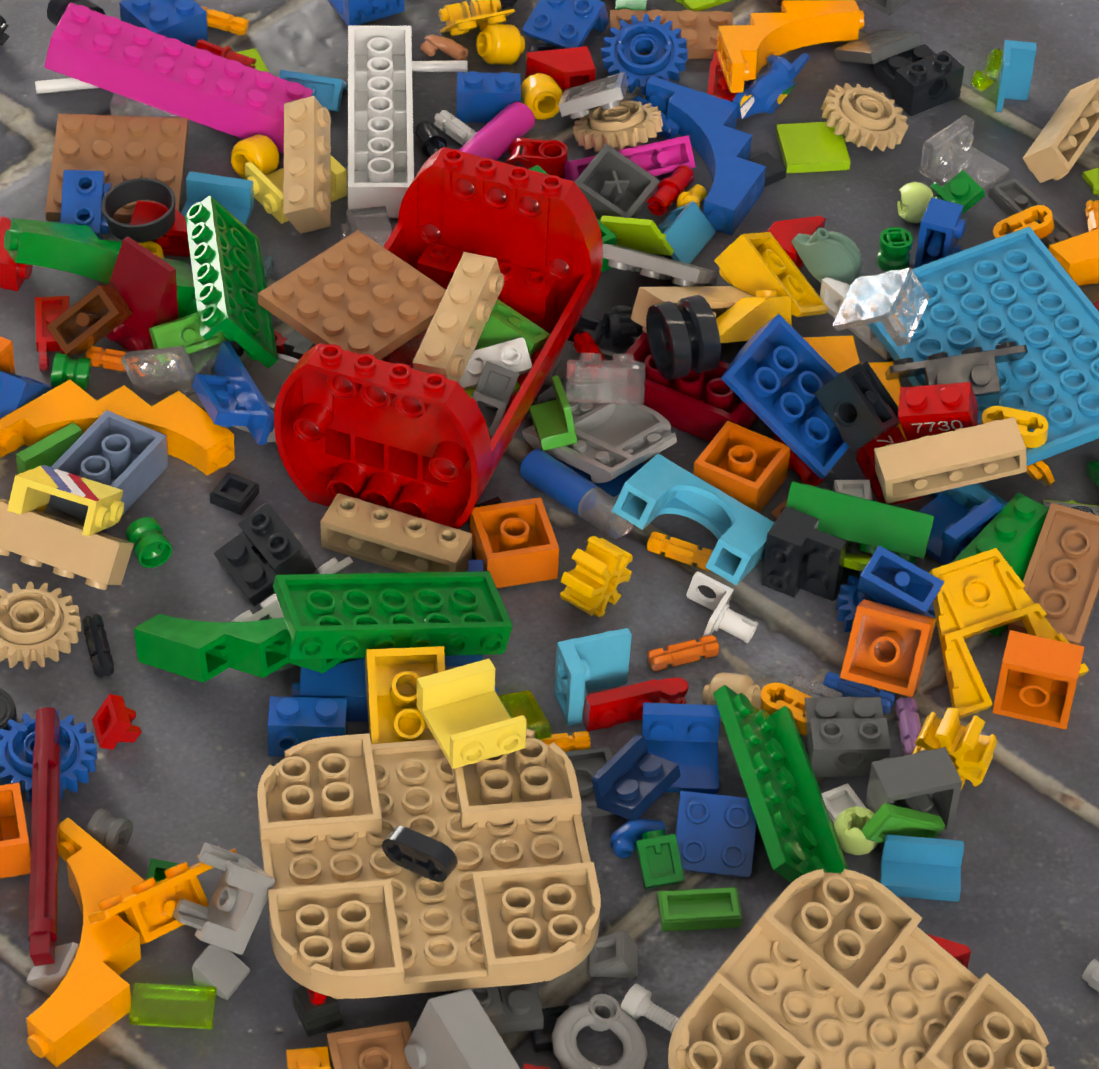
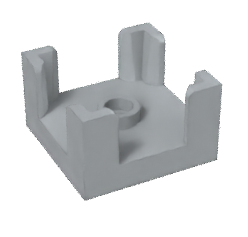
M204 842L198 860L201 863L223 870V874L208 907L182 898L178 901L172 917L183 924L197 928L195 936L200 941L243 955L268 899L267 889H272L276 880L247 857Z

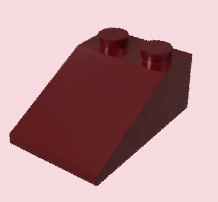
M126 237L122 241L109 286L116 288L133 312V315L108 333L106 337L110 341H114L128 352H133L134 356H136V353L149 356L150 352L155 351L149 328L179 319L176 268L130 237Z

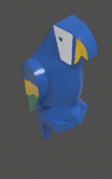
M803 53L794 62L790 63L783 57L771 54L767 59L768 65L765 71L758 75L756 79L750 80L745 85L743 93H737L732 102L738 104L737 117L744 119L757 113H773L797 84L793 80L809 60V55Z

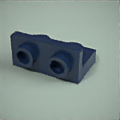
M636 734L592 777L597 807L628 820L636 821L681 776L679 764L648 753L645 737Z

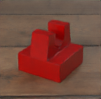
M109 694L92 718L100 748L114 750L118 742L135 743L141 734L139 726L131 725L136 717V712L125 706L123 696Z

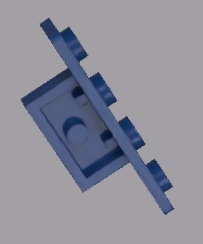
M222 341L213 368L216 376L195 374L192 387L214 424L222 427L247 426L258 445H265L269 433L274 429V413L230 342Z

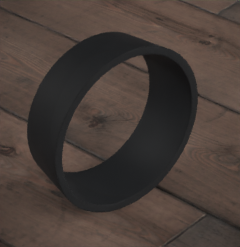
M137 178L121 182L111 188L103 198L102 211L108 227L114 236L121 240L130 237L137 243L148 242L165 235L172 228L175 221L176 199L173 190L167 184L155 179ZM134 201H156L169 209L161 218L147 224L128 225L112 219L118 209Z

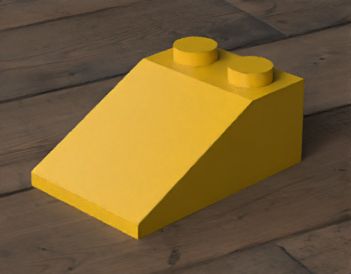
M770 232L741 234L714 260L720 268L719 273L722 278L740 290L755 297L756 290H777V296H791V314L796 317L825 314L830 310Z
M444 646L367 649L364 663L371 744L435 739L417 708V678L445 671Z

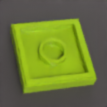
M827 122L776 124L775 134L784 167L787 169L786 173L850 170L851 161L843 134L835 135V127L826 126Z

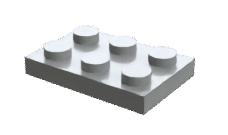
M622 72L565 89L558 104L561 116L570 115L571 119H576L588 115L589 109L601 106L602 110H607L619 106L620 100L624 99L629 85L626 73Z

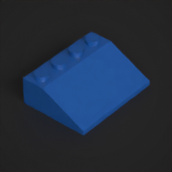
M778 313L762 326L743 346L721 379L820 479L827 475L850 447L843 441L840 431L830 416L822 410L820 402L814 394L839 374Z

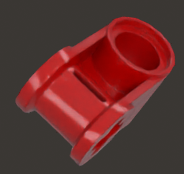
M517 138L510 143V157L506 160L507 164L520 166L522 163V166L526 169L538 165L548 175H555L565 179L564 165L565 162H568V150L565 143L558 140L547 141ZM521 147H523L522 155L520 154Z

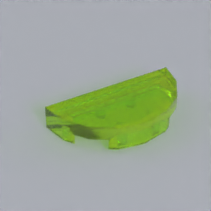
M995 48L986 57L988 61L983 71L981 72L976 69L971 77V85L980 92L991 86L997 78L1003 55L999 48Z

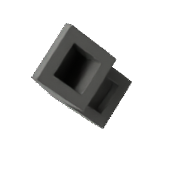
M486 361L472 397L484 416L489 436L493 437L502 421L519 373Z

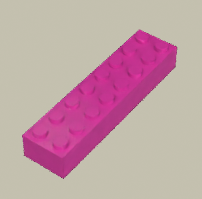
M71 2L51 36L44 68L177 116L188 118V120L241 139L258 134L265 135L274 142L278 152L283 154L284 103L311 97L313 93L312 89L306 88L299 83L281 79L269 72L259 71L245 66L238 61L220 57L208 50L198 49L184 44L177 39L151 32L147 28L137 27L123 22L116 17L107 16L90 10L86 6L76 5Z

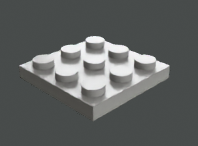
M603 244V258L609 259L607 266L626 271H638L640 275L655 279L671 280L673 284L684 287L705 286V284L715 285L718 272L624 246Z

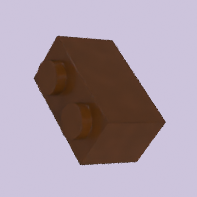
M98 285L46 327L66 355H82L133 315V312L114 286Z

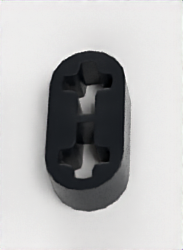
M396 826L382 842L383 852L393 863L432 881H445L458 864L457 856L447 845L404 826Z

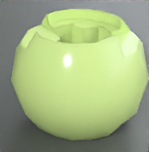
M907 183L899 189L901 191V201H897L898 214L907 222L921 223L931 197L933 198L932 190L923 183Z
M856 806L846 808L838 814L833 828L840 847L844 852L853 855H865L877 847L879 842L866 840L861 830L874 815L871 810Z

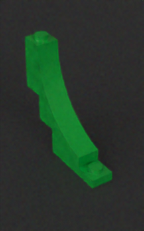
M12 218L10 230L8 229L4 236V247L15 263L70 272L108 285L122 244L119 241L100 240L90 226ZM161 258L176 268L178 318L197 313L192 268L186 261Z
M158 614L133 628L138 662L202 683L228 668L264 678L288 663L324 673L347 659L291 660L287 653L291 635L284 617L249 622H206Z

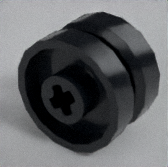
M694 295L680 299L677 306L667 301L654 304L648 308L646 315L648 344L655 366L664 379L669 381L685 377L689 374L690 369L699 374L718 368L721 360L720 335L715 316L704 297Z

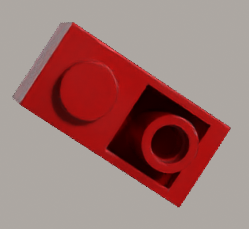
M587 46L526 53L525 79L537 73L546 74L554 79L563 93L565 89L595 81L596 68Z

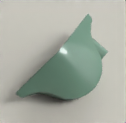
M821 227L813 235L798 234L791 241L808 271L820 283H822V279L829 277L859 288L863 287L860 278L862 256L857 245L846 235L834 231L828 232Z

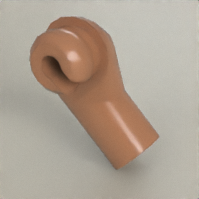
M433 34L427 35L424 38L425 41L420 46L421 51L430 57L434 56L437 50L455 60H465L468 56V49L452 39Z

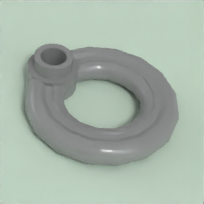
M597 994L591 998L590 1002H583L569 1007L557 1019L552 1032L553 1052L562 1069H643L648 1056L646 1038L637 1022L620 1008L615 998L607 994ZM586 1026L598 1032L612 1030L622 1042L623 1054L621 1059L609 1066L597 1065L588 1061L577 1048L576 1038L578 1032Z

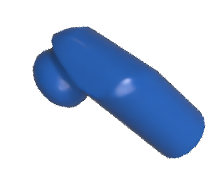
M640 818L636 821L628 820L612 834L610 847L617 857L627 858L632 855L635 849L634 844L640 838L642 839V834L656 830H665V824L663 821Z

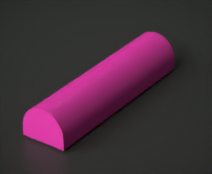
M513 102L508 104L459 150L497 161L509 150L510 143L513 140L522 138L534 127V114L523 103Z
M689 135L618 151L652 176L674 172L680 165H686L689 168L696 167ZM596 155L565 162V179L575 182Z

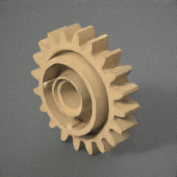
M845 83L843 88L836 85L834 90L830 89L821 106L823 110L821 116L828 119L826 126L835 127V135L843 134L845 142L850 141L859 148L861 146L868 147L870 151H873L875 146L881 151H885L886 146L894 149L896 144L900 145L908 128V124H906L908 118L901 115L903 109L894 107V100H889L884 96L883 92L879 93L873 90L872 87L863 88L860 84H857L855 88H852L848 83Z
M620 100V105L611 109L602 110L601 106H598L593 110H589V115L580 117V120L575 121L573 128L578 146H584L586 150L594 147V150L597 152L605 144H608L616 151L640 146L643 143H647L648 138L657 137V132H662L663 122L661 111L658 110L657 106L652 107L651 103L642 105L641 101Z
M28 582L26 589L22 590L16 583L13 584L12 593H7L5 590L0 589V662L8 658L9 668H13L18 661H22L24 668L29 669L31 662L37 661L40 667H45V658L49 657L51 660L58 662V651L68 654L71 652L70 643H78V632H81L78 605H73L71 595L62 598L61 588H57L49 593L48 583H44L38 590L34 589L32 582Z

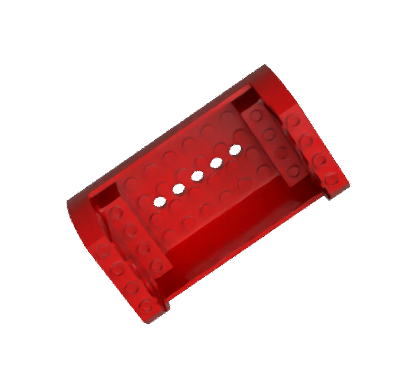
M443 147L424 163L408 187L399 209L398 223L383 247L444 289H447L464 252L496 258L500 273L504 276V285L497 299L550 333L544 347L532 354L530 358L532 363L530 372L518 377L517 383L521 388L511 396L494 436H489L484 416L473 397H469L457 381L446 379L445 375L428 374L412 369L414 368L412 362L428 328L381 360L376 359V356L371 354H357L343 350L341 346L335 344L325 345L319 343L307 350L296 363L277 396L274 410V431L276 445L283 465L295 485L309 501L330 507L337 494L340 493L460 529L472 513L598 285L602 270L603 241L597 217L587 198L574 181Z

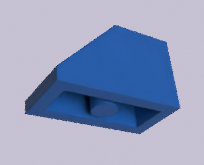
M0 371V419L54 389V387L30 377Z
M879 545L862 572L857 589L884 605L926 615L942 588L944 581Z

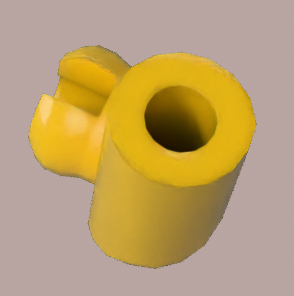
M696 184L689 191L682 192L677 199V207L679 208L692 201L700 207V202L707 196L706 189L702 185Z

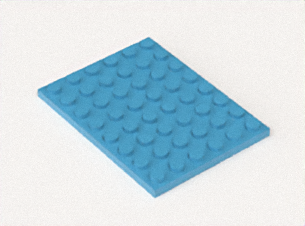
M1030 227L851 291L850 302L894 360L913 358L914 362L925 361L927 356L941 352H947L948 357L962 355V350L972 347H982V351L995 350L996 345L1005 342H1016L1017 346L1027 345L1028 353L1023 359L996 363L1001 388L999 394L976 397L978 403L977 425H981L983 411L991 406H1004L1033 412L1047 419V441L1040 447L1026 448L1027 466L1099 438V311ZM924 375L907 377L913 386L926 385Z

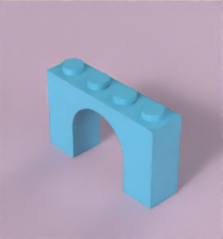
M656 454L625 482L612 509L613 513L642 530L657 516L662 514L682 515L702 524L718 539L705 567L736 586L765 557L767 533L775 523L660 454Z

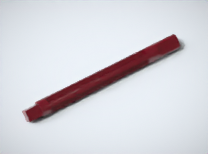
M43 707L36 711L35 746L33 748L28 940L30 942V957L34 966L55 963V942L57 941L61 747L59 746L60 719L53 707Z

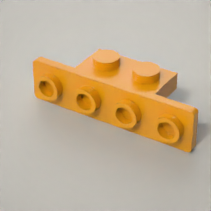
M235 848L229 850L231 852L237 853ZM200 861L190 867L187 862L175 865L165 870L164 873L167 878L157 883L154 877L133 885L131 889L134 894L124 899L118 893L98 902L100 910L88 915L91 923L125 911L131 927L140 935V945L148 943L184 925L172 917L180 899L183 898L208 907L209 903L197 875L214 867Z

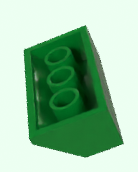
M795 481L791 483L786 507L818 518L819 531L845 541L849 540L860 543L858 550L874 554L880 545L887 550L894 551L897 556L913 564L916 563L917 557L923 559L925 557L935 518L934 515Z
M1018 492L952 562L997 548L1023 582L1049 508ZM1008 624L988 632L999 637L1008 627Z

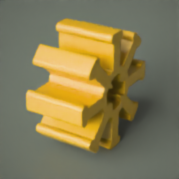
M592 536L587 541L586 551L578 548L572 555V559L575 560L577 565L575 569L563 573L561 583L567 587L560 593V597L590 616L601 617L606 613L607 602L615 605L620 599L621 594L616 589L618 584L630 580L632 571L626 567L632 562L633 556L603 538L599 539L596 536Z
M947 708L943 719L936 716L935 712H931L927 716L915 741L916 747L912 754L923 750L945 747L962 780L961 790L966 779L972 782L974 787H977L982 783L994 756L993 752L997 745L996 736L994 734L990 736L980 735L985 721L976 715L973 716L972 721L966 727L961 725L958 716L960 710L958 708Z

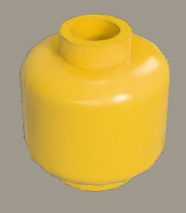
M488 24L479 33L476 47L478 54L482 56L487 64L512 65L519 59L520 54L524 52L525 40L514 25Z
M537 73L526 78L521 84L520 103L530 108L535 119L547 120L559 113L558 104L563 93L552 77Z
M261 134L240 140L234 145L231 152L232 167L243 179L245 178V163L252 162L264 175H268L278 167V149L270 138Z

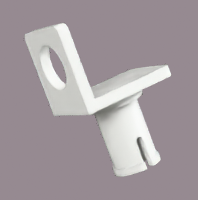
M695 572L686 596L714 611L703 637L712 635L714 630L718 631V629H721L748 644L759 622L729 609V601L734 589L701 572ZM705 585L710 587L715 592L716 598L705 597L700 593L698 586Z

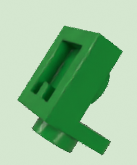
M964 170L960 171L942 187L936 182L930 185L934 195L933 198L964 205L962 215L986 196L984 189Z
M656 830L642 834L643 840L636 841L635 851L639 858L644 889L684 883L676 834L666 835L665 830Z

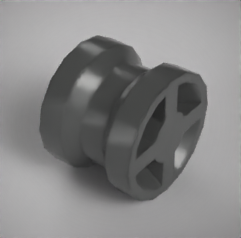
M100 808L91 817L85 831L113 855L118 856L126 848L131 838L133 823L125 817L117 819L113 817L111 811Z

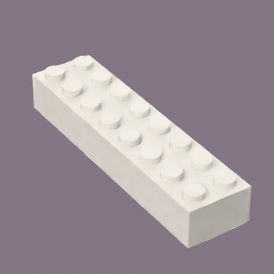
M348 26V217L398 218L402 199L414 180L411 26Z

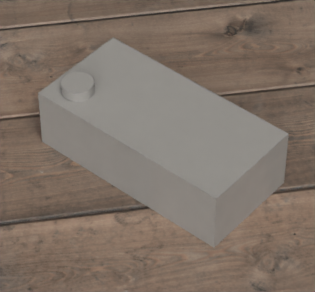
M471 989L428 999L403 1051L407 1063L412 1069H520Z

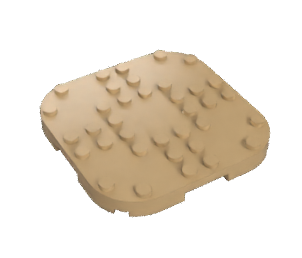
M526 729V746L524 749L452 769L436 739L371 744L370 733L316 738L286 750L283 760L275 766L269 764L258 786V823L263 869L276 880L273 888L267 889V905L272 947L280 966L292 979L302 986L317 993L331 996L334 999L372 998L551 981L575 968L587 957L597 940L601 897L594 862L590 861L581 817L582 803L574 767L566 753L554 742L548 746L541 740L536 739L535 731ZM396 826H404L447 845L457 856L458 864L445 881H432L393 863L383 852L382 842Z
M823 869L806 873L793 881L778 896L683 1012L673 1029L668 1049L669 1069H1055V1067L1049 1066L1045 1047L1049 1044L1041 1025L1025 1005L988 973L978 979L917 926L923 918L888 888L864 874L846 869L841 874L824 873Z

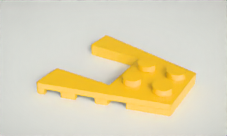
M997 548L932 569L929 574L944 581L942 588L933 601L935 617L937 618L936 623L952 708L960 710L958 714L959 719L989 709L993 705L964 639L1022 619L1028 634L1069 643L1062 633L1057 634L1045 618L1047 613L1039 603L1034 604L1023 589L1025 587L1024 583ZM1085 663L1081 664L1078 677L1085 675L1089 671Z

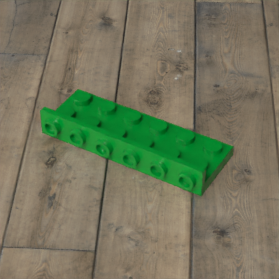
M209 195L202 202L192 205L185 215L200 334L205 340H208L221 330L222 334L229 341L235 340L242 346L250 359L253 361L258 360L265 367L270 368L278 362L271 313L258 304V293L267 288L259 238Z
M490 571L276 575L273 584L291 635L287 652L291 660L365 658L367 649L444 646L445 656L505 653L513 628Z
M726 685L713 692L773 871L792 883L802 875L815 870L823 869L824 873L840 874L844 869L849 870L791 709L783 706L769 715L766 710H758L743 693L737 694Z

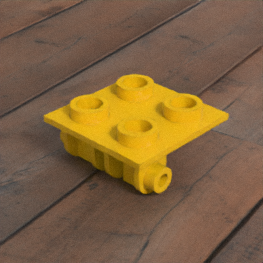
M471 0L470 9L466 1L461 4L444 5V9H439V17L442 22L446 21L447 26L442 28L440 33L450 31L451 36L469 33L470 29L477 28V26H480V30H483L488 24L506 22V17L515 11L510 9L498 12L501 10L500 0Z

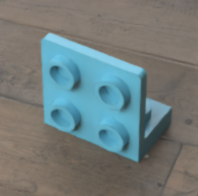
M628 628L557 642L554 696L567 726L582 723L583 707H585L587 692L620 686L628 682L632 638Z

